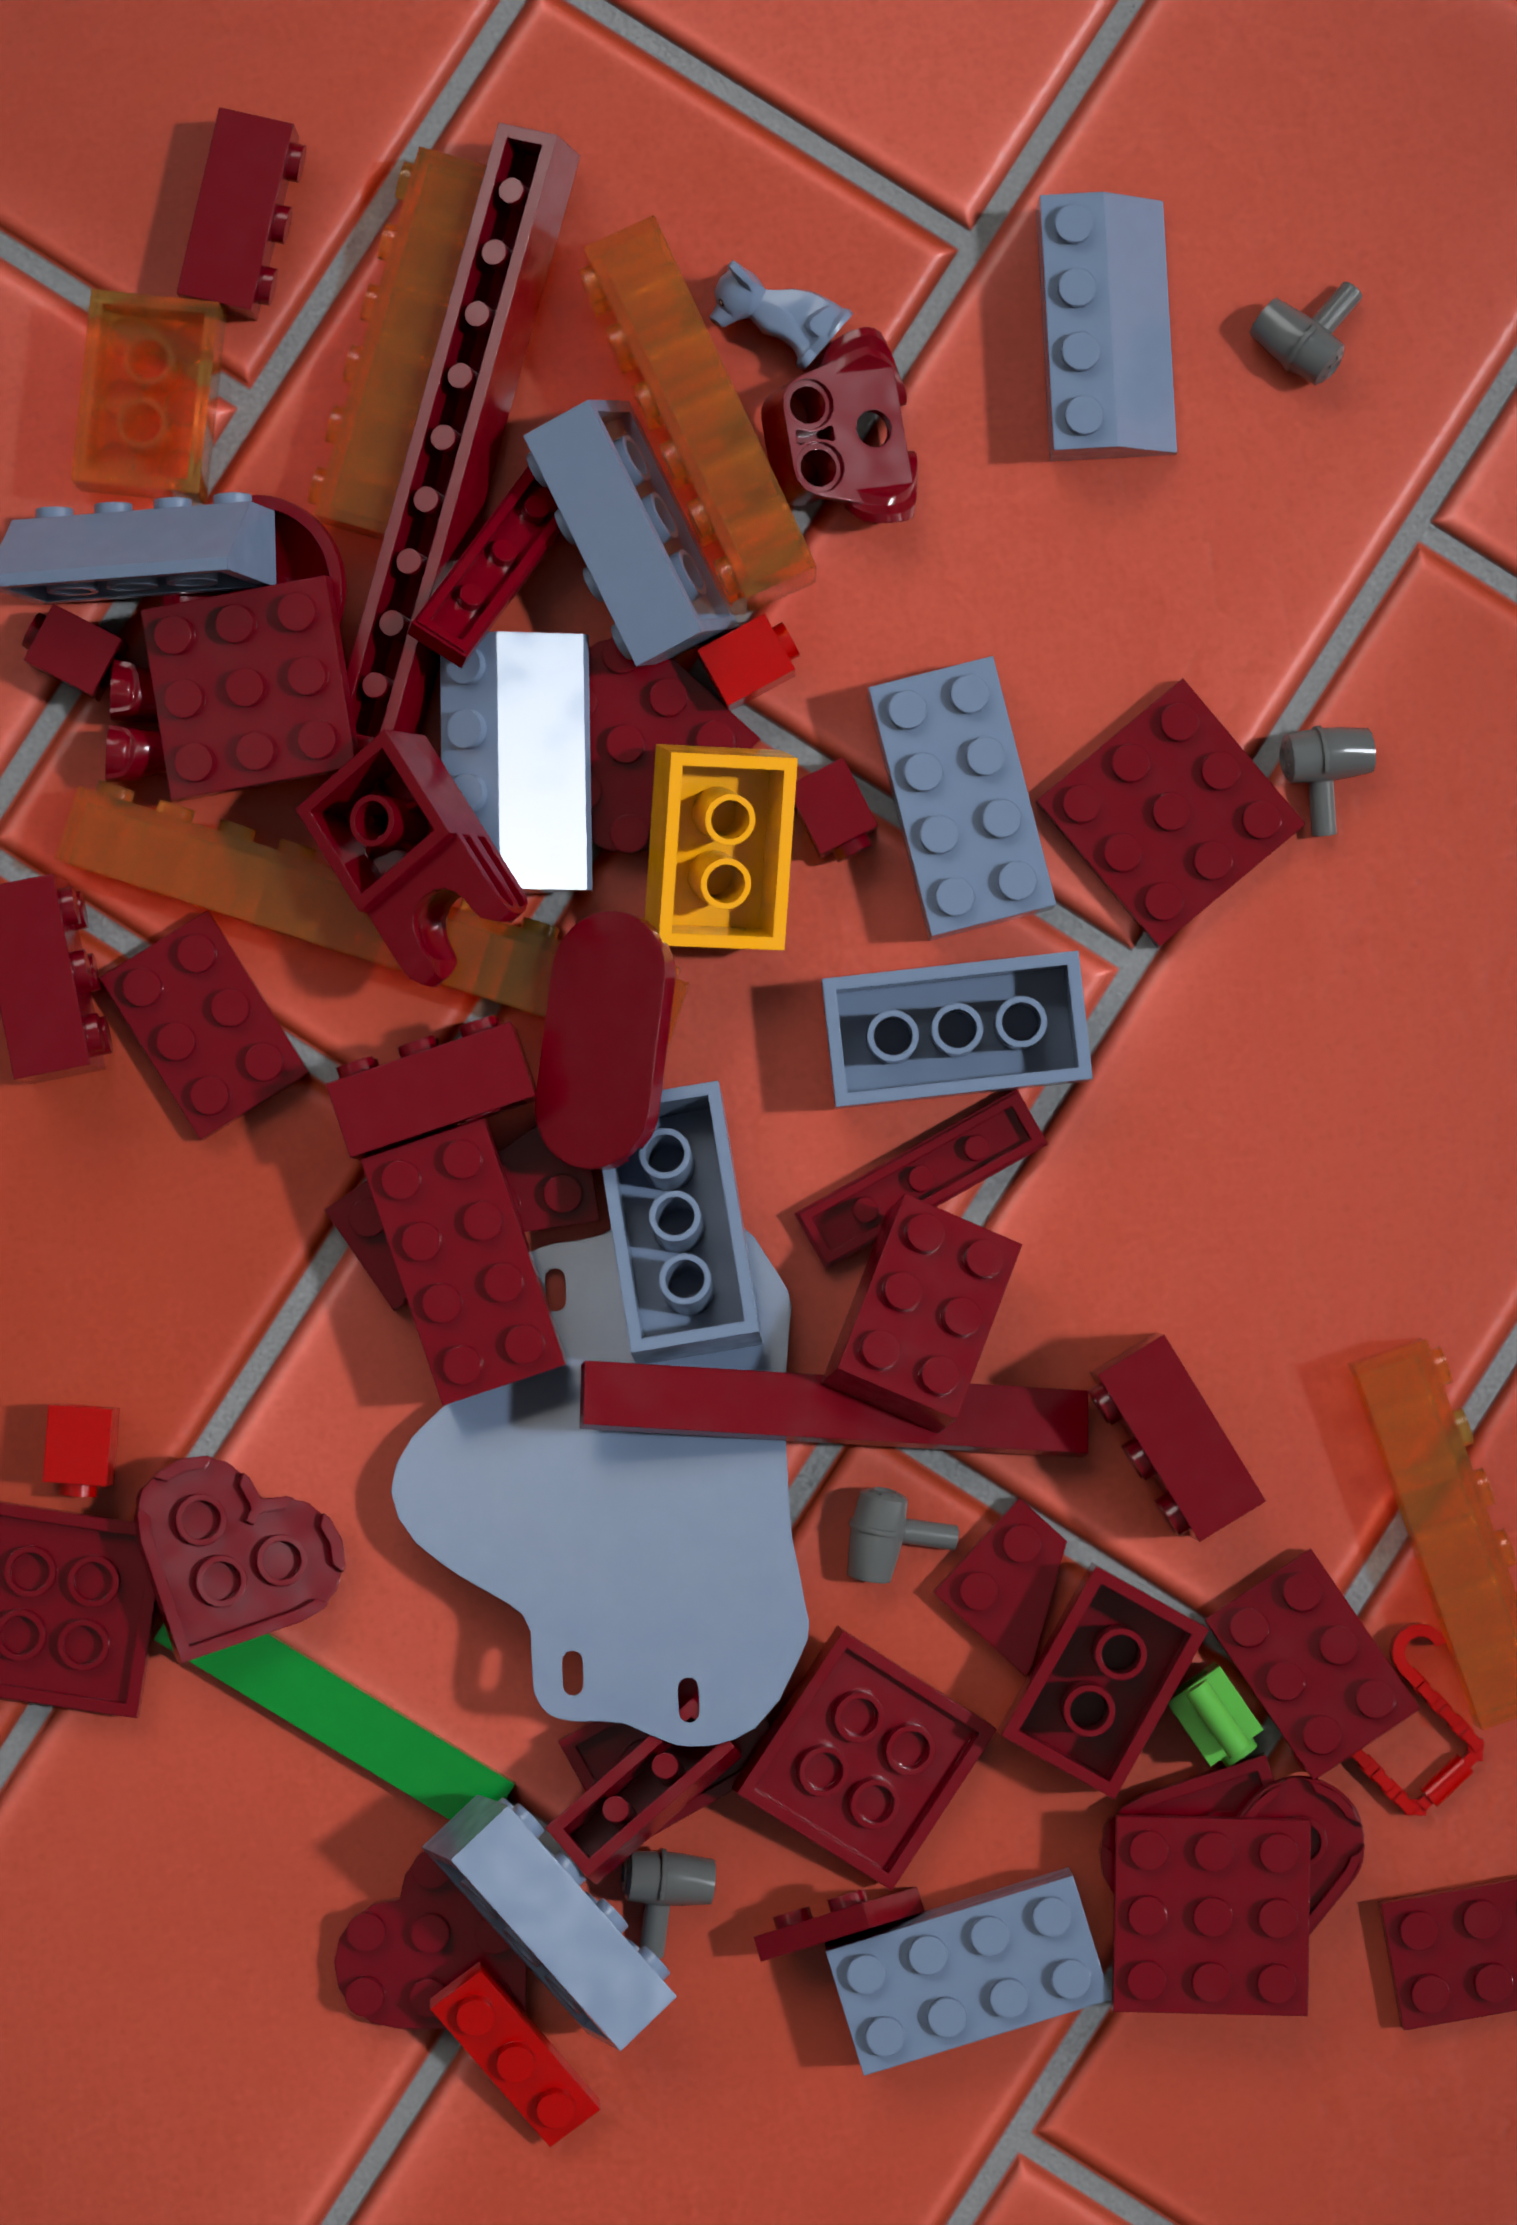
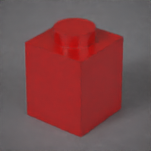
M765 613L697 650L698 659L724 706L730 711L795 677V668L791 660L800 656L783 622L772 627Z
M61 1403L49 1404L42 1482L59 1483L58 1495L74 1497H97V1486L107 1487L113 1485L120 1408Z

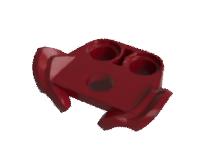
M863 327L843 334L828 347L821 367L795 378L773 391L765 399L761 408V421L771 480L775 492L784 502L800 507L807 506L820 499L844 503L845 508L856 518L870 523L902 522L914 516L917 500L918 460L915 451L907 450L900 406L906 405L907 395L892 353L880 331L875 328ZM791 397L800 400L807 411L806 423L797 420L792 414L790 408ZM865 412L874 413L885 422L887 437L885 442L879 447L866 445L858 436L856 431L859 416ZM802 459L810 462L815 467L818 474L817 486L811 485L803 477L801 472Z

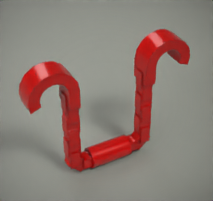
M1416 1622L1406 1624L1400 1628L1391 1639L1389 1648L1391 1662L1403 1676L1405 1682L1425 1699L1424 1702L1440 1718L1447 1722L1446 1725L1462 1741L1466 1742V1753L1461 1757L1458 1754L1454 1755L1420 1788L1423 1794L1419 1798H1408V1794L1392 1778L1385 1774L1386 1771L1371 1755H1367L1362 1749L1350 1758H1354L1361 1770L1380 1786V1790L1396 1806L1398 1805L1403 1810V1815L1426 1816L1427 1809L1432 1804L1438 1807L1474 1773L1471 1767L1477 1761H1483L1485 1743L1484 1739L1479 1738L1474 1733L1475 1730L1459 1714L1452 1710L1453 1707L1438 1691H1434L1429 1686L1430 1683L1407 1661L1405 1649L1409 1641L1415 1637H1425L1435 1647L1447 1643V1640L1439 1630L1429 1624ZM1291 1749L1292 1757L1296 1761L1297 1765L1303 1770H1305Z

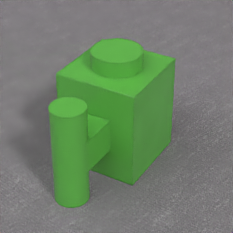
M1213 1662L1176 1688L1168 1703V1707L1210 1766L1221 1760L1225 1767H1229L1243 1759L1258 1746L1253 1737L1262 1732L1263 1728L1216 1662Z

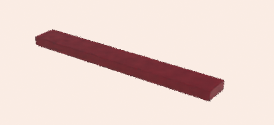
M587 1360L581 1364L579 1429L1081 1458L1088 1454L1087 1390L970 1383L957 1419L937 1434L821 1384L824 1376L821 1374Z

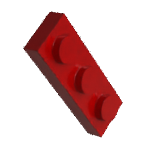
M481 1961L430 1998V2010L549 2147L553 2146L601 2110L600 2099Z

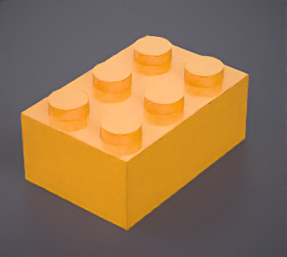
M656 744L645 920L657 929L655 931L660 935L663 943H667L668 946L785 951L798 758L782 750Z

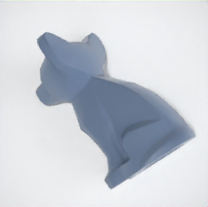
M732 260L727 265L728 271L718 280L714 291L717 305L709 318L719 327H726L738 320L749 318L762 334L777 338L789 345L797 356L796 366L804 371L853 313L850 309L842 308L835 302L812 291L794 288L781 290L765 289L754 273Z

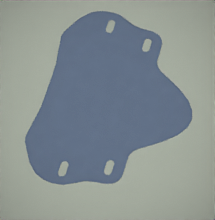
M746 1229L745 1235L763 1345L650 1364L786 1372L792 1307L789 1293L755 1237ZM609 1230L602 1235L582 1240L560 1242L540 1247L531 1253L545 1295V1277L549 1270L554 1268L560 1269L565 1275L566 1304L562 1310H551L568 1363L447 1404L441 1408L411 1438L396 1464L391 1494L397 1516L414 1541L440 1563L469 1582L505 1601L524 1616L531 1631L534 1694L541 1707L549 1715L558 1719L577 1722L603 1721L622 1723L679 1746H710L734 1740L755 1729L780 1700L808 1640L809 1619L791 1532L786 1441L579 1429L581 1364L585 1360L635 1363L630 1352L612 1231ZM570 1651L578 1652L583 1662V1689L577 1695L567 1694L563 1687L562 1659ZM685 1678L694 1679L698 1685L699 1716L693 1722H685L679 1715L678 1685Z

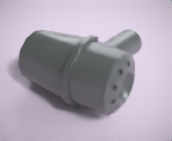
M1343 282L1312 318L1275 298L1257 317L1249 333L1269 354L1284 365L1285 371L1288 373L1292 371L1316 386L1327 380L1340 365L1345 346L1332 333L1361 301L1362 294L1353 284Z
M1318 725L1310 730L1288 733L1283 736L1279 752L1281 769L1289 783H1308L1312 836H1331L1337 834L1334 781L1374 771L1376 750L1374 738L1369 728H1322L1321 725Z
M871 1487L860 1490L854 1516L849 1521L851 1532L847 1575L866 1582L890 1583L902 1543L954 1551L958 1543V1526L906 1518L908 1499L895 1490L883 1487Z
M659 1848L658 1851H634L624 1860L621 1871L623 1895L627 1901L645 1903L639 1948L646 1946L658 1958L664 1957L670 1906L712 1904L716 1881L714 1859L669 1852L665 1848Z

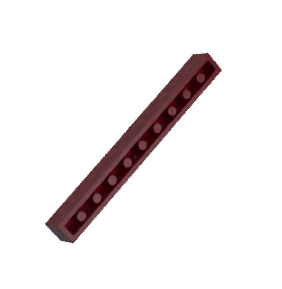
M498 123L347 669L360 751L384 729L421 735L440 667V655L407 633L412 621L471 544L477 533L580 155L556 134L504 123Z

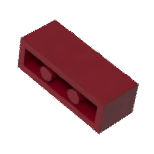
M219 107L176 292L183 305L254 321L258 319L261 305L271 306L278 279V269L270 267L275 243L285 244L292 219V207L284 205L289 181L299 183L306 158V145L298 144L299 135L293 123Z
M693 1698L679 1710L680 1718L685 1722H693L698 1718L699 1705ZM650 1735L546 1826L545 1829L586 1877L597 1885L738 1761L742 1755L731 1741L717 1745L690 1747L674 1745Z

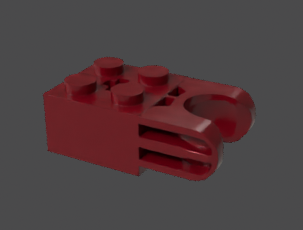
M384 729L295 808L358 912L367 913L403 972L411 980L429 987L439 986L453 973L457 965V957L447 935V917L451 906L458 898L462 897L480 918L497 922L512 923L526 910L528 901L521 886L425 735Z

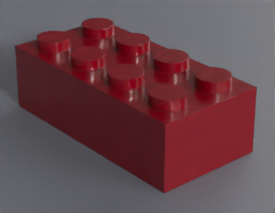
M483 1118L361 1159L442 1406L568 1363L487 1119Z

